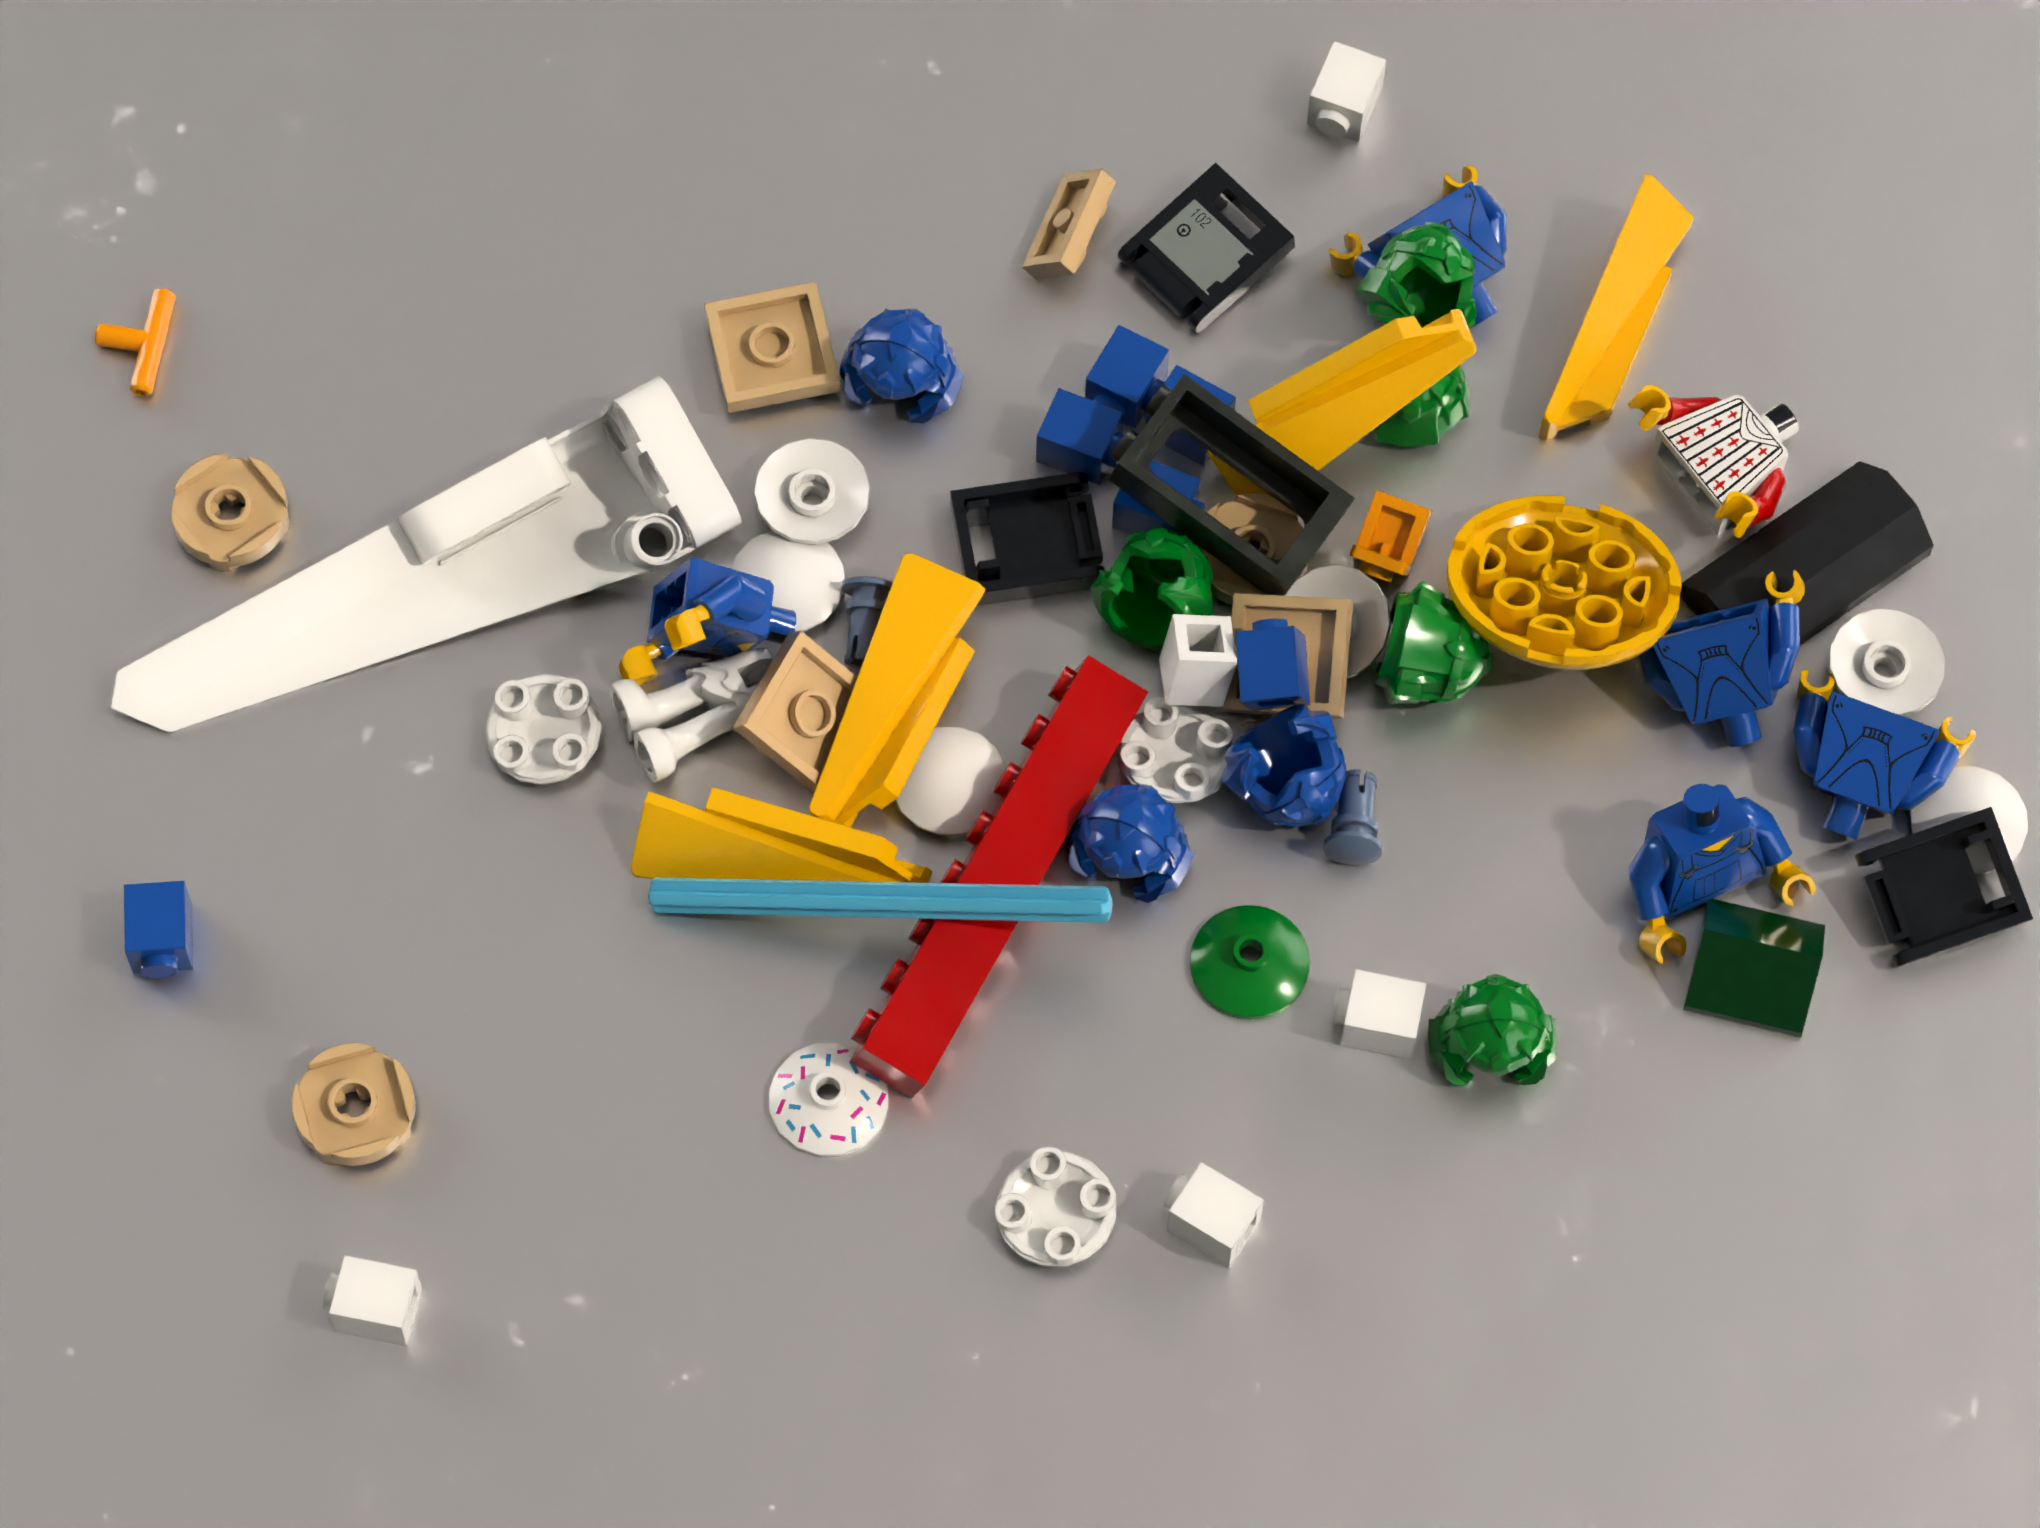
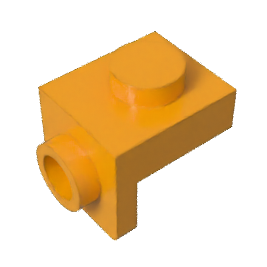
M1376 490L1356 545L1353 544L1349 556L1362 560L1359 570L1373 577L1392 582L1395 572L1409 576L1433 510Z

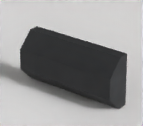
M1859 461L1682 582L1680 597L1696 616L1763 599L1768 600L1769 607L1771 608L1776 603L1767 591L1765 584L1766 576L1774 571L1777 577L1776 591L1784 593L1793 587L1795 581L1793 571L1796 570L1805 586L1804 596L1800 602L1795 604L1799 607L1801 645L1930 556L1934 544L1917 504L1887 470Z

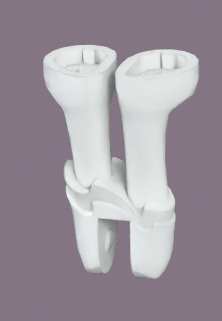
M756 648L751 651L737 653L725 659L703 662L701 667L686 670L687 680L653 693H646L633 679H621L609 684L610 697L621 727L629 742L634 741L639 763L653 782L657 783L672 775L677 761L701 745L731 730L738 733L733 729V726L758 684L748 689L746 686L762 679L773 660V656L768 648ZM699 705L709 710L668 729L656 728Z

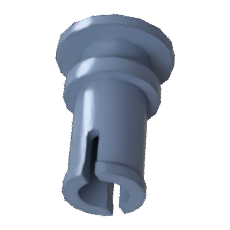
M869 576L851 577L842 581V591L852 596V599L846 601L845 613L850 616L847 652L844 658L846 665L861 669L893 582Z
M1361 770L1346 771L1345 783L1339 797L1338 816L1332 820L1331 834L1324 840L1323 851L1326 856L1344 865H1368L1376 862L1382 855L1383 845L1377 839L1378 824L1373 819L1375 789L1377 788L1378 779L1368 771L1364 774V785H1359Z

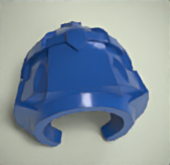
M886 308L882 313L870 319L851 338L845 349L839 372L844 381L843 391L849 400L863 407L872 401L866 385L881 398L894 400L912 397L926 390L927 392L917 400L919 405L907 410L911 422L921 424L949 410L961 389L965 373L960 371L956 358L953 355V350L943 338L941 326L935 325L925 317L924 313L917 309L888 310Z
M1297 704L1259 723L1237 739L1226 750L1224 758L1227 765L1220 778L1221 782L1240 799L1246 800L1254 812L1273 824L1279 826L1282 824L1302 826L1307 824L1317 825L1332 815L1330 811L1339 800L1346 779L1344 755L1336 743L1337 735L1329 712L1325 710L1311 711L1306 704Z
M1116 783L1114 787L1102 792L1092 802L1085 803L1065 840L1069 851V865L1075 873L1087 879L1097 873L1092 861L1109 878H1136L1150 873L1144 878L1143 884L1132 887L1136 899L1146 903L1157 900L1159 896L1177 889L1187 874L1195 853L1189 848L1184 827L1179 824L1180 817L1174 814L1176 808L1168 804L1158 794V790L1151 785L1145 784L1121 785Z

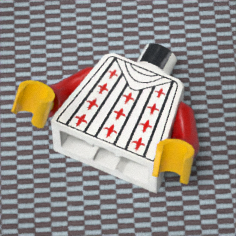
M1655 385L1644 386L1628 403L1629 408H1638L1645 413L1639 421V426L1642 430L1649 431L1656 424L1661 425L1657 429L1651 455L1717 536L1735 523L1736 526L1732 534L1737 538H1741L1748 527L1771 519L1786 486L1784 469L1789 454L1782 442L1799 431L1798 422L1786 405L1779 403L1759 416L1747 400L1740 395H1733L1723 400L1718 397L1675 398L1668 397L1662 389Z

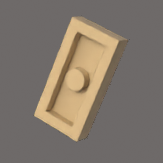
M1102 168L1063 174L1022 268L1036 280L1074 275L1085 259L1086 248L1097 223L1106 212V203L1116 181Z

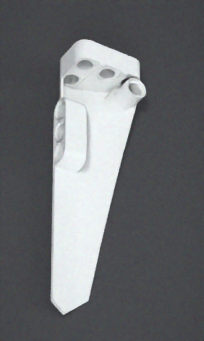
M658 376L611 401L600 412L548 440L544 437L410 509L397 520L121 668L116 673L110 709L167 733H172L644 572L662 569L667 564L740 525L742 522L741 516L732 496L667 382L661 376ZM654 528L663 534L667 543L663 556L651 557L641 549L639 534L642 529Z

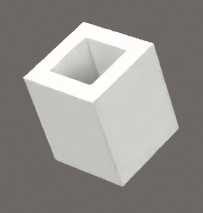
M1334 41L1310 94L1307 124L1317 127L1319 131L1330 137H1346L1359 142L1382 91L1387 59Z
M1172 615L1159 658L1165 705L1223 707L1237 665L1231 616Z
M1355 969L1351 990L1339 987L1333 1023L1344 1025L1340 1046L1412 1060L1427 983Z
M1201 1162L1191 1178L1182 1174L1177 1179L1165 1199L1164 1206L1170 1209L1167 1231L1229 1268L1261 1220L1264 1199Z
M344 1255L340 1274L331 1273L329 1275L323 1297V1309L330 1310L329 1315L335 1332L407 1346L422 1291L417 1270Z

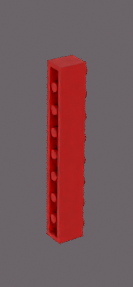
M1089 655L1075 670L1065 666L1048 694L1050 698L1056 701L1048 717L1045 718L1038 714L1021 740L1020 744L1029 749L1021 764L1018 766L1010 762L993 789V793L1001 797L993 813L989 814L983 810L979 814L965 838L966 842L973 845L964 863L956 859L953 860L940 883L1039 885L1147 696L1148 691ZM918 919L908 937L909 940L917 945L907 962L897 958L885 976L879 989L888 995L878 1013L868 1008L855 1028L851 1039L857 1042L859 1046L850 1062L912 1099L929 1080L1018 921Z

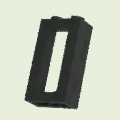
M1185 374L1173 390L1163 384L1143 411L1151 419L1138 434L1130 428L1111 453L1110 457L1118 463L1109 481L1179 532L1186 535L1190 540L1266 595L1285 596L1343 517L1355 497ZM1183 432L1302 518L1304 529L1281 559L1273 560L1267 557L1151 471V461L1173 433Z

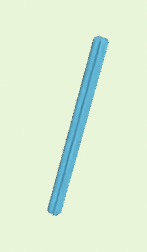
M657 877L651 881L648 893L649 904H651L653 911L656 913L1104 923L1110 919L1113 907L1112 895L1105 886Z

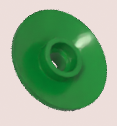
M1243 905L1219 912L1202 926L1191 948V976L1201 996L1218 1011L1240 1019H1261L1285 1010L1301 994L1309 974V951L1303 935L1288 918L1266 907ZM1245 947H1255L1261 952L1262 957L1257 961H1246L1241 957L1240 951Z

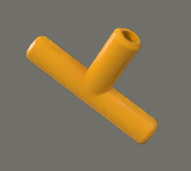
M165 288L153 291L144 329L100 323L95 330L94 339L97 346L138 352L130 390L133 394L140 397H147L153 392L175 303V294Z

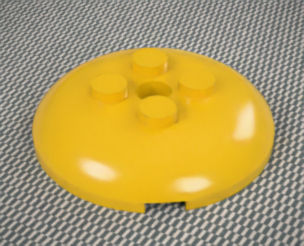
M1528 496L1508 500L1489 507L1475 515L1461 528L1454 539L1446 568L1447 584L1454 605L1461 617L1467 620L1468 624L1479 636L1497 649L1517 659L1542 667L1563 670H1589L1615 665L1630 660L1650 649L1659 638L1665 635L1676 618L1682 583L1679 568L1673 555L1660 538L1649 528L1617 509L1601 503L1598 511L1564 505L1566 496Z

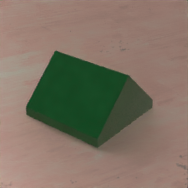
M1708 900L1683 1010L1801 1038L1823 957L1825 925L1721 900Z

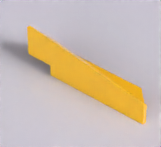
M1646 173L1544 413L1539 438L1542 440L1554 439L1559 430L1589 420L1590 425L1610 418L1670 280L1672 268L1665 265L1689 231L1694 217L1652 175Z
M1459 309L1451 310L1446 315L1424 327L1420 326L1415 316L1394 319L1247 400L1253 417L1258 422L1254 425L1319 471L1474 355L1476 345L1463 312ZM1207 450L1210 458L1236 495L1258 493L1271 496Z
M904 554L902 556L809 805V813L813 817L851 827L859 811L871 803L882 810L899 797L975 652L963 639L955 637L986 590L980 583L918 555Z
M712 787L705 811L648 791L644 801L631 862V872L634 876L649 879L669 877L929 883L932 875V870L926 866L922 867L896 859L897 846L884 837Z

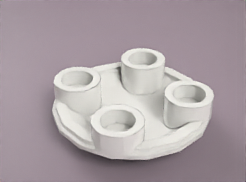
M769 530L751 539L736 555L731 568L770 580L774 585L772 606L795 611V631L801 630L805 632L825 622L845 596L841 588L842 581L845 580L843 564L834 548L827 542L816 545L792 542Z
M541 674L523 678L519 681H506L500 685L495 693V702L489 709L484 731L488 752L502 771L521 782L544 785L565 780L586 766L598 748L602 724L598 706L583 682L574 678Z
M1163 697L1154 698L1145 704L1142 713L1134 717L1116 749L1120 771L1131 785L1145 784L1154 787L1166 802L1176 804L1198 801L1216 792L1223 783L1220 778L1227 765L1224 757L1226 750L1232 745L1233 734L1230 726L1221 719H1214L1199 709L1182 705H1165V698Z
M961 727L934 728L899 797L893 802L895 807L918 828L937 835H946L949 839L955 841H964L975 820L983 810L989 814L993 813L1001 799L1000 796L993 793V789L1007 766L998 748L981 734Z
M1955 766L1942 788L1910 810L1911 831L1914 834L1992 807L2013 862L2018 857L2028 832L2027 809L2017 790L1999 774L1978 766ZM1985 842L1965 849L1975 875H1985L1995 871Z
M1043 1147L1036 1150L1031 1158L1024 1160L1006 1176L997 1195L995 1218L1004 1241L1021 1258L1041 1266H1069L1089 1258L1106 1243L1116 1222V1192L1108 1177L1092 1161L1072 1153L1062 1152L1055 1147Z

